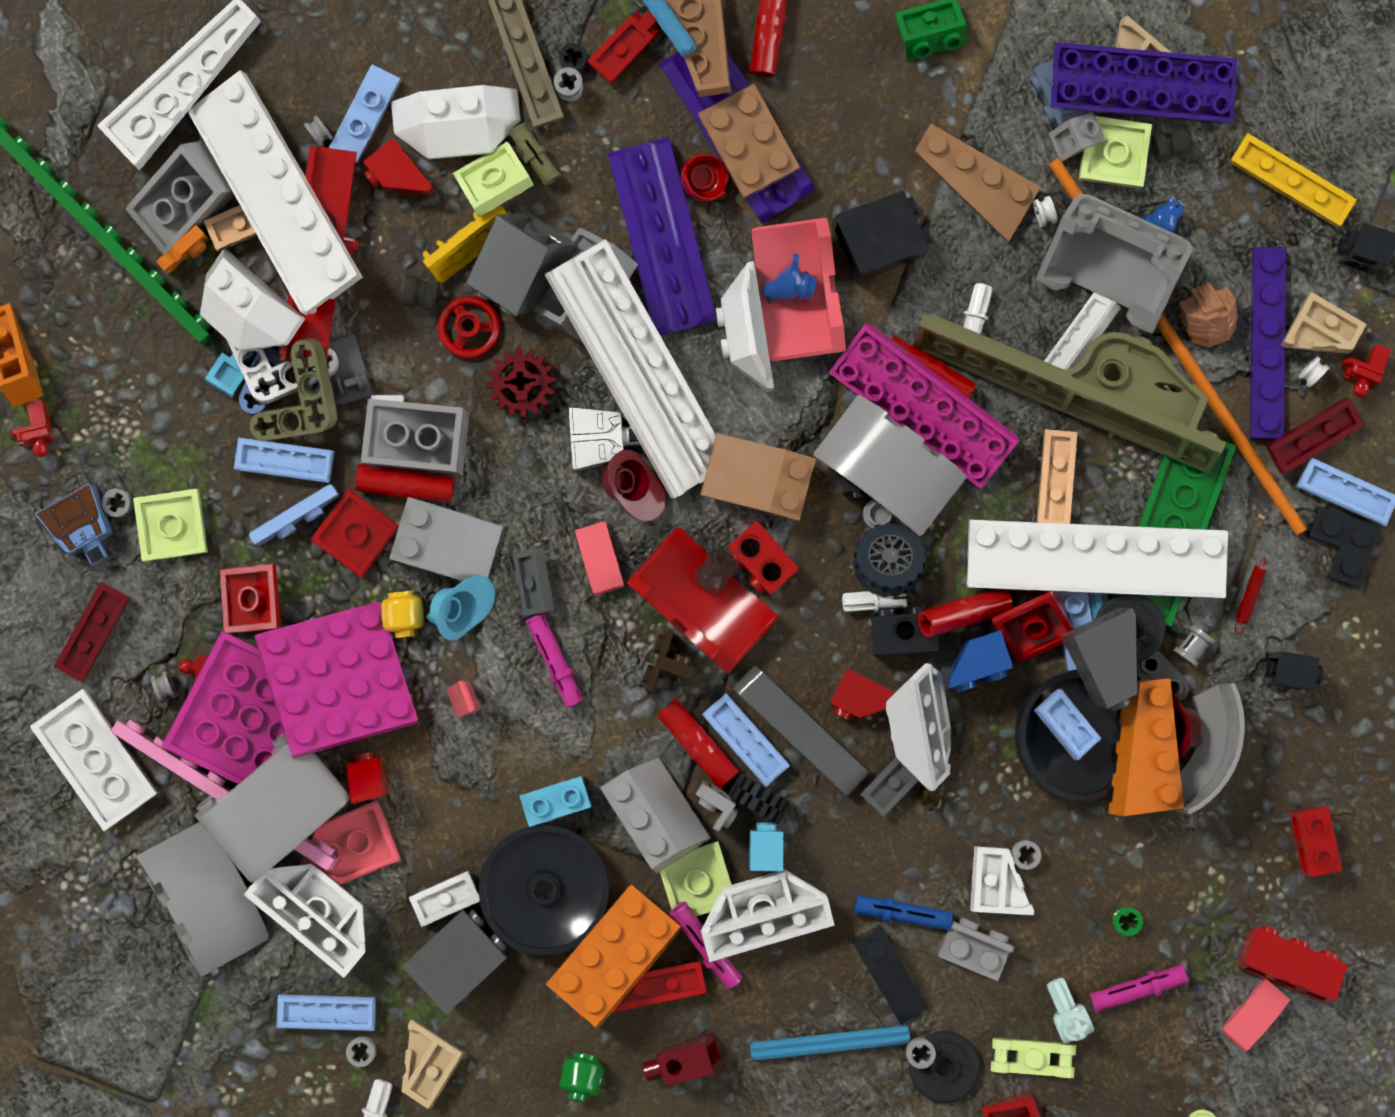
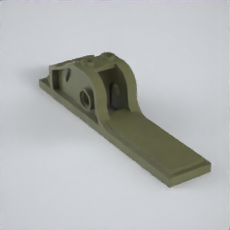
M931 314L930 317L923 315L918 326L913 346L931 354L934 358L1209 474L1223 452L1226 442L1220 440L1218 435L1206 430H1196L1209 398L1195 384L1191 385L1172 366L1173 361L1159 347L1152 345L1151 341L1144 337H1132L1120 332L1100 335L1090 343L1082 360L1076 366L1064 370L934 314ZM1168 386L1177 388L1182 392H1172Z

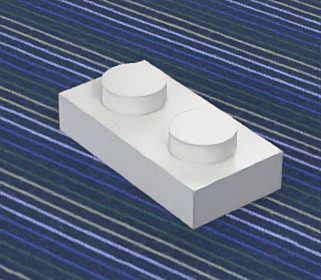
M469 870L409 897L421 927L480 901L479 892Z

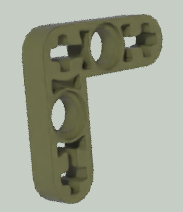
M314 338L299 340L295 342L291 349V359L301 405L266 410L254 414L250 420V431L256 439L268 441L319 433L333 428L336 424L337 411L325 352L318 340ZM311 350L312 356L304 357L303 351ZM315 366L316 370L306 371V368ZM311 376L315 377L320 383V390L317 394L309 389L308 381ZM322 398V403L313 404L314 400ZM290 413L298 417L299 426L296 430L292 429L287 422ZM316 414H324L325 420H317ZM277 421V427L263 429L262 427L263 422Z

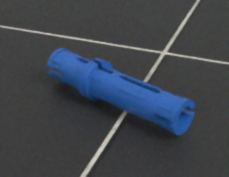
M858 893L855 898L853 914L881 918V921L889 923V920L945 931H950L953 911L893 901L892 897L887 896L885 899Z

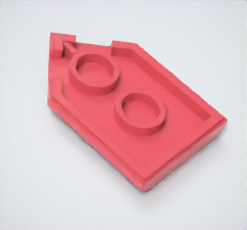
M376 800L327 820L313 832L311 838L313 842L317 843L318 840H321L335 849L333 855L339 859L332 870L327 871L303 856L300 865L314 864L332 880L341 885L398 862L401 858L381 806Z

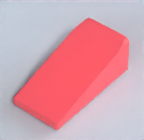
M462 680L447 688V693L457 718L479 711L480 707L469 681Z

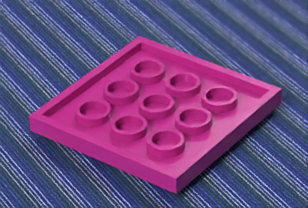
M380 601L255 635L256 645L292 759L417 724L418 718L391 634L383 628Z
M223 630L221 631L162 744L163 748L236 784L243 781L272 756L271 752L275 748L272 745L273 741L284 733L257 647Z

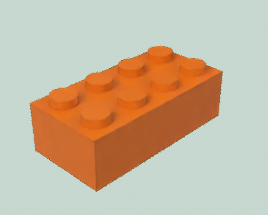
M630 885L546 983V986L598 1030L681 932V926L633 885Z

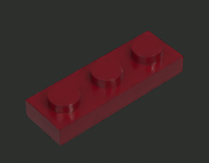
M1345 397L1265 445L1279 473L1286 474L1365 425L1351 398Z
M100 582L54 667L81 682H85L131 597L104 582Z

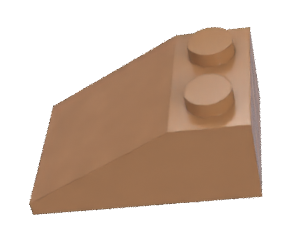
M716 433L700 495L784 520L799 521L816 458Z

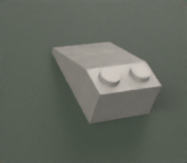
M202 141L181 144L125 209L164 255L195 225L202 228L205 225L204 220L221 212L235 195L209 149Z
M368 399L361 463L463 476L470 412L461 407Z
M408 497L389 559L460 581H464L473 575H482L488 578L503 526Z

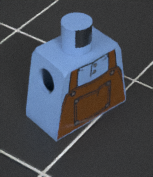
M87 484L35 513L37 518L68 555L75 556L83 551L91 566L108 558L100 541L111 536L113 531L107 514L102 508V499L95 485Z

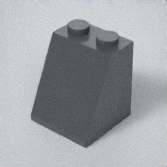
M529 212L499 215L495 219L466 283L476 289L475 293L478 296L487 300H493L501 305L500 309L510 316L532 313L550 287L545 274L567 262L578 244Z
M1118 607L1061 635L1094 706L1105 709L1112 708L1115 711L1131 703L1129 698L1137 695L1136 614L1133 608Z
M464 908L402 965L403 969L445 1015L508 957V954L505 952L508 948L506 943L495 933L491 936L484 929L483 926L486 922L474 909L469 912Z

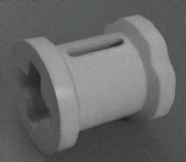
M571 67L560 69L554 77L557 96L563 101H577L581 97L583 90L580 73ZM568 79L570 83L574 82V89L569 90V88L564 87L563 81Z
M1191 625L1189 628L1190 634L1180 647H1175L1173 652L1191 666L1197 667L1199 664L1197 660L1208 646L1214 645L1215 641L1201 629Z

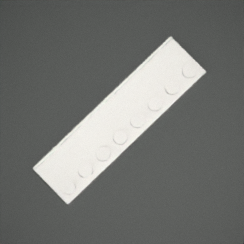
M239 70L188 110L195 126L301 313L305 315L309 313L314 314L318 306L329 298L333 300L363 278L246 73Z
M606 239L602 240L550 272H547L545 276L671 498H676L696 484L704 481L716 434Z
M969 520L966 585L967 588L1225 599L1227 596L1228 531Z

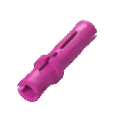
M544 613L525 621L551 675L549 679L552 684L555 683L566 709L584 701L585 699L572 675L574 670L572 667L569 668Z
M686 901L677 904L670 911L669 915L681 926L688 939L702 955L704 965L709 969L712 968L726 989L737 985L742 979V974L738 972L728 957L709 962L701 933L704 925L696 917Z
M1179 964L1156 973L1152 970L1147 972V976L1089 994L1094 1010L1098 1013L1099 1011L1153 994L1155 997L1160 996L1162 991L1184 984L1187 985L1189 981L1183 964Z

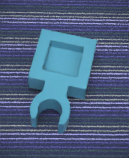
M250 351L244 355L243 364L254 357L255 351ZM221 353L205 377L207 384L230 398L234 397L245 380L234 355L232 354L231 357H228Z

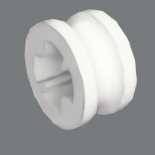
M1050 196L1044 197L1042 202L1038 199L1033 201L1035 216L1041 228L1045 227L1047 222L1057 223L1056 210Z
M1318 356L1297 376L1299 379L1307 381L1306 386L1308 388L1316 383L1329 369L1327 364L1321 365V359Z

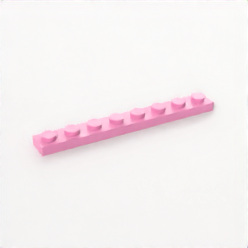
M129 719L128 722L117 720L110 731L213 798L218 796L223 798L232 790L224 785L227 781L224 777L212 771L207 774L198 768V764L163 748V738L156 736L155 739H152L144 734L146 728L132 719ZM306 838L294 848V850L327 871L332 870L339 859L333 855L335 849L321 840L315 843Z

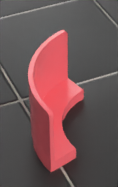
M827 217L753 228L751 231L769 359L771 361H780L846 351L844 324L833 276L835 275V267ZM793 254H798L801 272L807 271L810 275L817 277L812 299L810 301L804 299L799 301L794 298L789 302L776 300L768 304L762 294L764 284L774 280L781 271L791 264Z

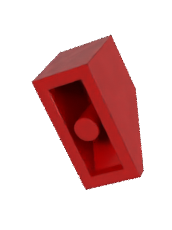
M394 138L363 161L368 169L364 175L375 188L381 185L388 193L432 197L436 193Z
M846 669L829 704L835 706L833 713L850 721L852 715L861 718L885 710L886 702L895 692Z
M372 752L353 756L355 763L347 765L351 803L391 794L382 756L373 758Z

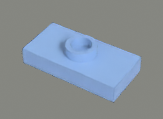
M1057 689L1034 710L1074 760H1079L1101 740V737L1062 689Z

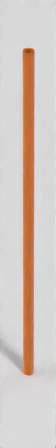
M1059 157L1048 164L1072 201L1078 194H1083ZM1162 313L1156 327L1195 385L1209 398L1207 403L1296 536L1299 535L1307 527Z

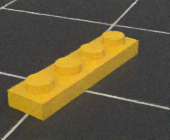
M1249 133L1245 135L1229 163L1336 228L1342 225L1357 200Z

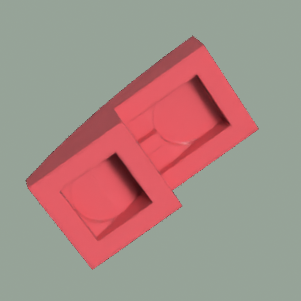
M606 522L575 530L593 595L597 596L624 588Z
M1265 978L1258 983L1244 1004L1235 1009L1220 1031L1246 1052L1275 1021L1290 999Z

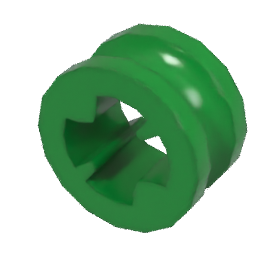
M1123 906L1114 912L1112 925L1118 933L1124 936H1134L1142 929L1143 918L1135 908ZM1130 912L1133 913L1134 917L1132 919L1136 920L1134 927L1127 926L1123 930L1120 927L1123 923L1119 922L1121 915L1128 916Z

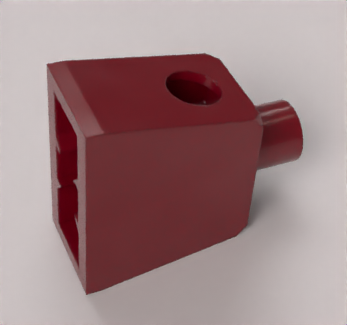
M714 1032L662 1048L656 1054L657 1059L643 1063V1070L647 1081L663 1078L666 1086L714 1074L723 1063ZM675 1060L679 1061L681 1066L677 1065Z

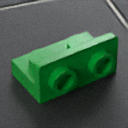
M939 0L895 12V22L904 44L907 61L925 58L928 55L955 50L967 45V25L957 0Z

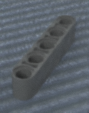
M755 665L732 688L847 797L869 774L855 758Z

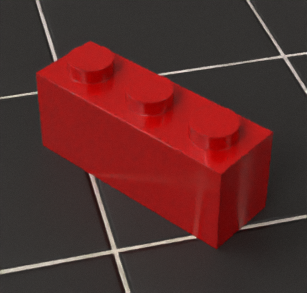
M1260 926V928L1257 927L1248 931L1236 966L1237 968L1264 979L1266 978L1269 981L1327 1004L1336 1001L1348 964L1339 961L1340 957L1325 950H1321L1320 953L1309 949V944L1300 939L1291 938L1289 941L1278 936L1279 931L1271 927Z

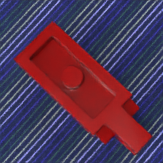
M648 10L644 16L639 12L634 16L631 15L588 59V64L610 85L655 40L654 38L659 33L655 28L658 22Z

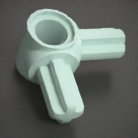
M1057 978L1049 982L1047 988L1057 1009L1053 1021L1063 1043L1082 1040L1088 1034L1094 1032V1027L1085 1007L1081 1004H1075L1065 979Z

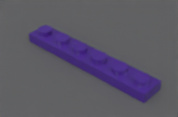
M1254 247L1252 249L1249 439H1277L1284 435L1285 348L1281 346V343L1285 338L1286 248Z

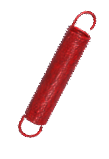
M1265 556L1262 558L1259 566L1255 565L1253 567V572L1235 618L1237 620L1235 624L1236 634H1240L1244 628L1242 627V630L1237 633V623L1241 622L1248 625L1257 602L1256 600L1267 570L1259 568L1265 558L1264 567L1266 562Z

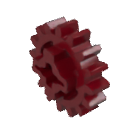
M516 348L515 356L512 357L505 351L504 357L506 360L501 362L495 359L494 363L498 367L497 370H488V375L494 378V381L486 383L488 389H495V392L489 396L491 401L500 399L497 408L502 411L509 407V416L511 417L515 415L516 411H520L522 417L526 418L527 410L530 409L534 414H539L537 407L539 404L545 407L549 406L545 399L546 395H555V391L549 388V385L556 383V378L548 377L547 375L553 370L552 366L547 365L543 367L542 364L545 361V357L541 355L534 359V351L532 349H529L527 354L523 355L521 349ZM526 363L535 366L541 375L531 374L527 370ZM513 364V371L507 377L501 378L503 372ZM523 375L526 381L531 382L530 384H525L524 390L519 391L517 385L512 384L518 381V376ZM535 389H541L539 395L529 402V396ZM501 391H511L516 396L517 403L506 399Z

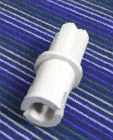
M976 283L974 285L968 311L963 313L966 316L963 327L981 334L984 321H988L989 318L986 316L993 291L991 286L983 283Z
M870 591L844 593L842 604L845 612L874 610L877 613L879 609L907 608V599L894 600L893 596H887L886 598L881 597L879 594H872ZM904 593L899 595V597L906 596Z
M381 1079L374 1081L367 1107L362 1109L363 1117H387L385 1110L393 1087L390 1082Z

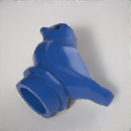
M1171 195L1165 205L1159 206L1152 215H1144V218L1141 219L1174 233L1177 222L1184 212V206L1181 201Z
M793 254L791 264L781 271L774 280L764 284L762 288L763 297L768 304L776 300L789 302L794 298L799 301L803 299L810 301L815 291L817 277L810 275L807 271L801 272L799 268V255Z

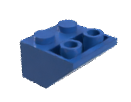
M1001 630L963 642L943 682L945 688H953L954 692H961L976 687L974 680L984 677L985 682H991L1007 676L1005 670L1011 669L1013 666Z

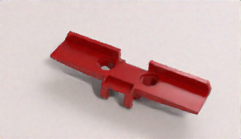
M311 146L309 148L305 177L327 216L332 220L335 230L352 258L353 252L358 253L359 242L346 237L357 152ZM288 292L287 303L302 315L305 320L289 344L280 346L279 354L281 361L292 362L291 349L295 342L314 338L322 344L327 362L337 297L333 300L329 298L318 306L314 314L309 313L305 315L300 312ZM311 350L303 351L304 357L312 356Z

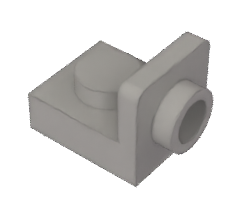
M1093 112L1069 119L1048 133L1062 162L1073 158L1088 147L1100 144L1105 140Z

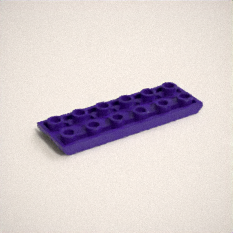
M1055 42L1050 108L1212 123H1233L1237 59Z
M677 52L661 62L659 66L721 160L698 117V113L747 88L749 84L727 52L731 92L699 97L685 59ZM797 159L800 170L745 199L761 224L815 191L811 180Z
M669 137L607 153L635 262L638 264L637 270L649 316L659 335L663 336L717 322Z

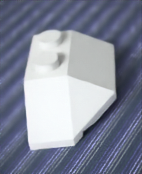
M479 85L421 91L391 102L394 134L428 160L491 154L509 135V132L521 122L518 90L513 88Z
M224 248L206 274L200 315L238 350L247 351L288 345L305 320L302 315Z
M753 261L745 265L723 295L721 307L716 308L718 327H725L726 339H721L723 359L729 358L730 365L766 392H771L774 390Z
M925 663L886 702V713L889 718L891 740L894 744L896 758L928 790L934 791L950 775V764L947 762L951 751V726L942 674L933 668L931 664Z
M314 864L271 868L262 877L254 881L244 894L344 978L366 952L363 904Z
M787 870L723 887L701 933L709 962L835 925L827 895Z

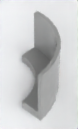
M859 394L814 452V456L876 500L918 536L925 533L967 477L942 453L938 454L923 443L925 440L906 425L902 427L888 416V412Z
M1219 683L1191 697L1196 712L1201 719L1203 743L1194 748L1193 753L1190 754L1188 760L1180 769L1184 808L1175 809L1176 812L1192 814L1209 803L1223 789L1237 766L1243 747L1245 719L1240 694L1235 683Z
M200 822L136 856L146 881L157 896L164 909L167 908L174 921L172 925L184 947L187 957L201 977L268 940V932L256 905L244 895L248 889L235 865Z

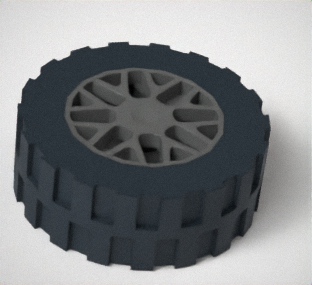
M877 524L874 528L868 529L864 532V536L858 540L855 549L853 568H855L856 578L861 581V585L864 588L870 590V593L879 594L881 597L893 596L894 598L899 597L903 593L907 594L911 588L917 586L924 571L926 551L925 547L921 544L922 540L910 528L907 529L901 524Z

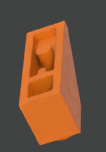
M8 303L0 306V389L12 406L17 407L44 395L38 372L12 305Z

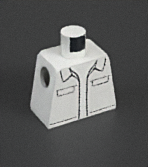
M569 408L572 466L574 472L607 465L616 453L624 450V446L641 445L630 426L622 427L621 413Z

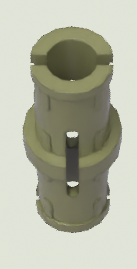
M525 122L509 132V136L512 137L523 153L524 162L532 166L545 187L560 178V172L557 171L546 155L547 149L543 144L540 145ZM527 144H529V145L531 146V148H532L533 151L535 152L536 156L540 159V161L542 162L543 165H541V164L539 163V161L536 159L535 155H534L533 152L530 150V148L527 146Z

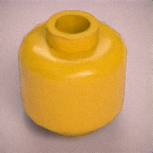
M413 591L388 593V598L381 602L383 628L388 632H395V638L415 636L414 630L423 627L422 599L414 596Z

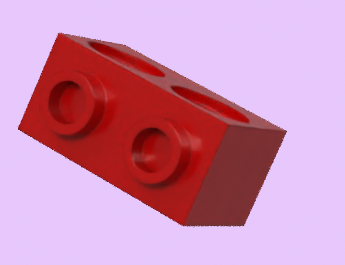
M757 521L727 547L731 552L727 555L729 560L739 571L745 567L752 575L748 581L759 594L766 591L770 596L799 570L795 563ZM746 540H754L759 545V553L754 557H746L741 552V544ZM767 564L777 565L781 572L780 578L773 582L767 581L762 575L763 567Z
M1319 805L1289 811L1302 875L1314 877L1342 871L1329 807Z

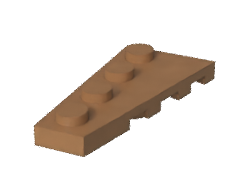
M665 0L695 43L696 50L689 56L684 57L699 97L731 92L722 0Z
M933 124L929 125L914 151V154L942 181H945L964 202H967L979 214L982 220L993 227L1007 244L1041 188Z

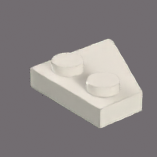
M974 846L970 911L1034 915V909L1028 902L1023 889V882L1015 870V863L1009 849Z

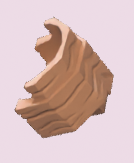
M1211 283L1193 288L1191 290L1192 297L1186 301L1179 302L1181 323L1190 336L1192 343L1212 347L1230 340L1237 328L1236 321L1238 319L1236 299L1230 289L1226 287L1215 291Z

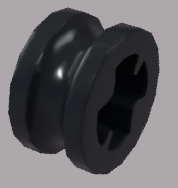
M569 43L562 47L559 53V61L562 68L571 67L581 73L588 64V56L583 46L578 43ZM573 51L575 55H582V58H579L580 64L574 66L572 62L566 64L564 60L569 59V52Z

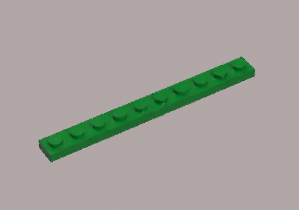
M0 116V144L199 343L206 347L214 339L208 332L212 326L198 313L193 317L185 309L189 303L176 291L171 295L163 287L166 281L154 269L148 272L141 265L144 259L131 246L126 250L118 242L122 237L109 224L103 228L95 220L99 214L86 201L80 205L73 198L77 192L64 179L58 183L51 176L55 170L42 157L36 161L28 153L32 147L19 135L13 138L6 131L10 125Z

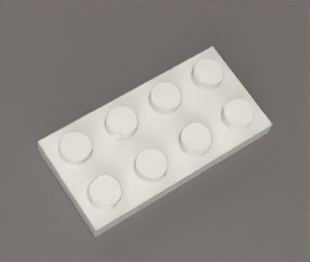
M81 689L30 726L103 831L109 830L159 794L120 737L110 732L113 727L86 689Z

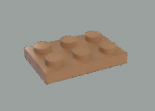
M755 84L698 113L703 127L743 200L800 170L799 164Z

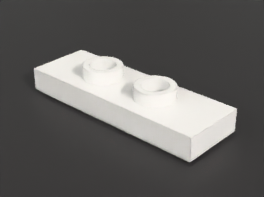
M1094 292L1044 361L1064 370L1076 366L1082 360L1090 343L1102 335L1121 307L1115 301Z

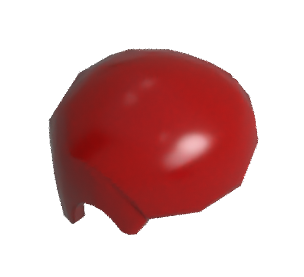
M699 153L686 161L681 171L680 181L684 192L693 200L710 202L726 193L725 189L729 181V174L725 170L723 162L716 156Z

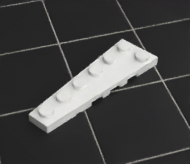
M233 0L97 126L129 161L140 170L261 21L242 0Z

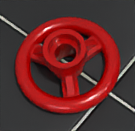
M461 296L449 302L441 311L437 323V332L442 345L451 354L464 359L478 358L488 353L497 343L501 331L500 318L495 308L488 301L477 296ZM474 305L481 308L487 313L491 322H480L477 315L472 312H466L463 306ZM453 311L457 315L454 326L459 334L454 343L450 340L447 333V321ZM467 321L474 323V328L469 332L463 330V325ZM479 332H491L487 341L480 347L463 349L468 338L475 337Z

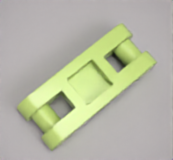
M993 1038L992 1048L995 1049V1057L991 1061L990 1068L992 1072L1074 1078L1075 1068L1072 1067V1055H1076L1075 1044L1009 1038ZM1008 1050H1016V1062L1007 1061ZM1050 1053L1060 1054L1059 1065H1050Z

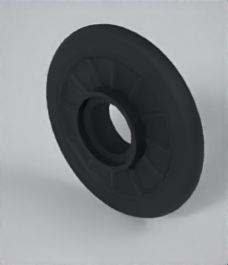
M1118 594L1110 598L1102 605L1096 618L1118 607L1133 608L1136 614V622L1139 626L1138 633L1136 634L1137 663L1150 658L1160 648L1165 636V620L1161 610L1151 599L1144 595Z
M939 1031L924 1037L934 1046L936 1057L934 1062L924 1069H918L909 1063V1072L914 1086L923 1096L936 1102L949 1103L962 1099L971 1092L979 1078L980 1060L976 1049L965 1037L950 1031ZM923 1045L921 1048L915 1046L913 1052L916 1056L912 1058L915 1061H918L920 1058L926 1060L929 1056L926 1050L929 1048L926 1045ZM942 1058H948L954 1064L952 1073L947 1076H941L936 1072V1063Z

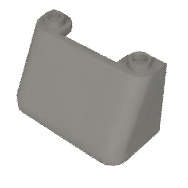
M1078 194L1063 215L1035 280L1042 282L1052 290L1067 288L1073 282L1129 308L1127 318L1134 328L1152 334L1187 264L1193 247L1186 239L1096 197Z
M284 733L273 741L272 745L275 748L272 750L270 758L223 798L218 796L214 799L212 796L204 799L197 806L198 812L195 814L196 819L250 882H254L262 877L339 811L350 799V794L315 753L292 759Z

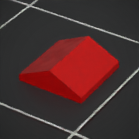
M276 564L220 570L223 626L225 632L239 633L281 628Z

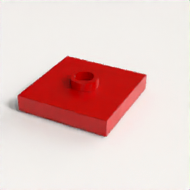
M348 488L310 540L356 575L363 578L395 536L399 525Z

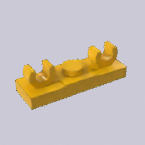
M501 205L480 217L474 212V222H470L463 229L459 230L447 240V243L444 244L438 240L436 244L439 249L431 255L426 250L423 252V257L425 258L423 263L440 285L480 254L496 217L507 215Z

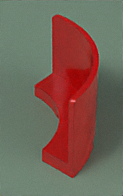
M680 527L672 531L626 582L727 674L731 672L778 619V615L726 571Z

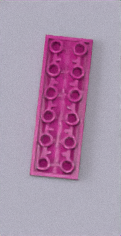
M864 324L846 348V351H844L829 371L832 376L854 393L863 396L888 412V416L902 427L906 425L925 440L923 442L925 445L938 454L942 453L967 476L968 480L980 489H982L1019 442V439L1011 430L873 325Z

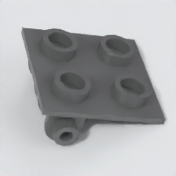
M356 335L331 341L329 348L336 353L339 362L338 370L330 377L335 406L373 395ZM332 358L327 359L328 368H330L329 362L333 360ZM315 366L310 368L308 367V372L312 371V369L315 368ZM319 382L309 385L311 392L315 394L319 392ZM322 398L314 400L313 404L322 403Z

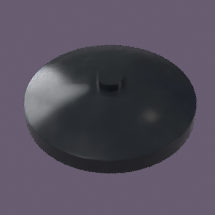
M1078 671L1052 676L1038 684L1029 693L1019 710L1016 720L1015 745L1020 763L1026 774L1044 792L1067 801H1090L1104 797L1114 791L1112 778L1113 773H1116L1118 754H1116L1117 741H1120L1122 724L1119 723L1121 709L1113 711L1112 708L1105 709L1094 706ZM1057 689L1063 690L1101 737V740L1079 760H1074L1034 711Z
M542 824L525 827L507 836L488 856L479 882L481 909L493 932L512 948L533 955H555L580 945L603 918L609 898L607 870L599 853L578 833L556 825Z

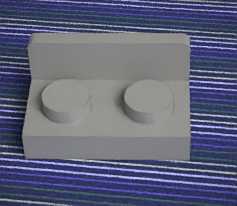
M704 779L696 792V795L700 797L698 803L715 813L717 808L721 810V813L714 822V830L719 832L722 826L728 829L738 813V809L735 808L736 800Z
M962 917L960 922L952 920L950 931L946 932L937 956L998 981L1008 955L1014 949L1013 945L1007 943L1009 937L994 930H991L989 935L977 930L979 924Z

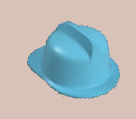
M473 575L454 588H444L433 597L430 611L426 617L438 627V631L443 638L449 641L458 640L490 613L495 601L494 585L489 578L482 575Z

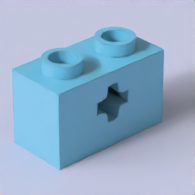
M583 775L519 796L529 827L592 807Z
M757 822L756 828H749L750 871H783V830L776 829V823Z

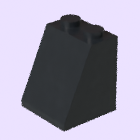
M905 191L835 215L832 227L857 284L924 256L930 250L928 245L932 243L929 232L925 226L920 227L916 215L919 214L918 207L912 196L907 198Z

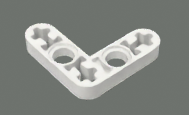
M228 341L246 384L256 401L268 404L298 391L297 383H289L285 378L287 370L293 367L292 362L286 361L271 368L263 349L237 351L236 347ZM329 348L327 359H333L329 362L330 368H328L329 377H331L338 370L339 362L336 353ZM250 351H255L261 356L259 365L253 368L246 367L243 364L244 355ZM279 373L280 380L285 389L280 390L277 384L269 388L270 394L264 396L262 392L256 393V390L260 389L259 383L261 381H265L267 385L277 382L274 375ZM310 377L308 386L319 381L315 377Z

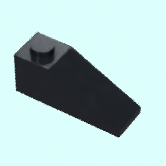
M879 924L851 940L900 1025L928 1009Z

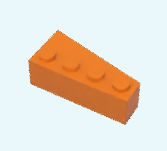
M1170 678L1137 680V695L1129 698L1131 703L1121 708L1119 723L1122 726L1120 741H1117L1116 745L1118 759L1116 773H1113L1112 786L1114 787L1112 803H1109L1108 814L1131 816L1184 808Z

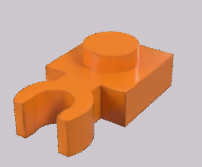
M195 225L172 245L173 248L161 256L156 262L165 272L170 274L184 259L187 260L190 257L194 259L206 249L207 245L205 243L210 239Z

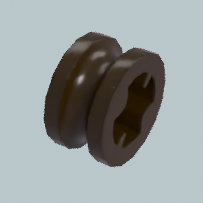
M942 783L934 791L928 790L923 785L921 805H926L930 802L933 804V807H938Z

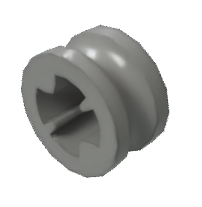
M315 115L312 123L306 122L303 125L317 144L322 147L324 146V140H332L333 137L317 115Z
M114 488L104 494L102 508L106 514L112 517H126L133 509V499L128 492ZM120 494L123 496L121 500L125 502L124 508H118L114 512L112 511L114 506L110 505L111 498L117 499Z
M168 671L162 672L160 677L156 675L151 676L153 689L161 703L166 702V698L169 696L172 699L177 697L175 684Z
M1021 840L1012 847L1011 855L1017 867L1029 870L1035 868L1040 863L1041 850L1034 842ZM1025 846V849H1029L1030 846L1034 850L1031 854L1033 860L1028 864L1027 861L1024 860L1021 863L1018 859L1021 856L1019 849Z
M366 1036L354 1038L346 1048L347 1060L356 1067L367 1066L376 1055L375 1043ZM363 1043L368 1046L366 1053L369 1057L365 1059L363 1056L359 1060L355 1057L356 1050L353 1047L355 1044H358V1047H360Z
M915 1038L906 1047V1057L912 1066L924 1069L934 1062L936 1051L929 1040ZM923 1045H926L929 1048L926 1050L927 1054H929L926 1060L920 1058L918 1061H915L912 1058L916 1056L912 1052L915 1046L921 1048Z

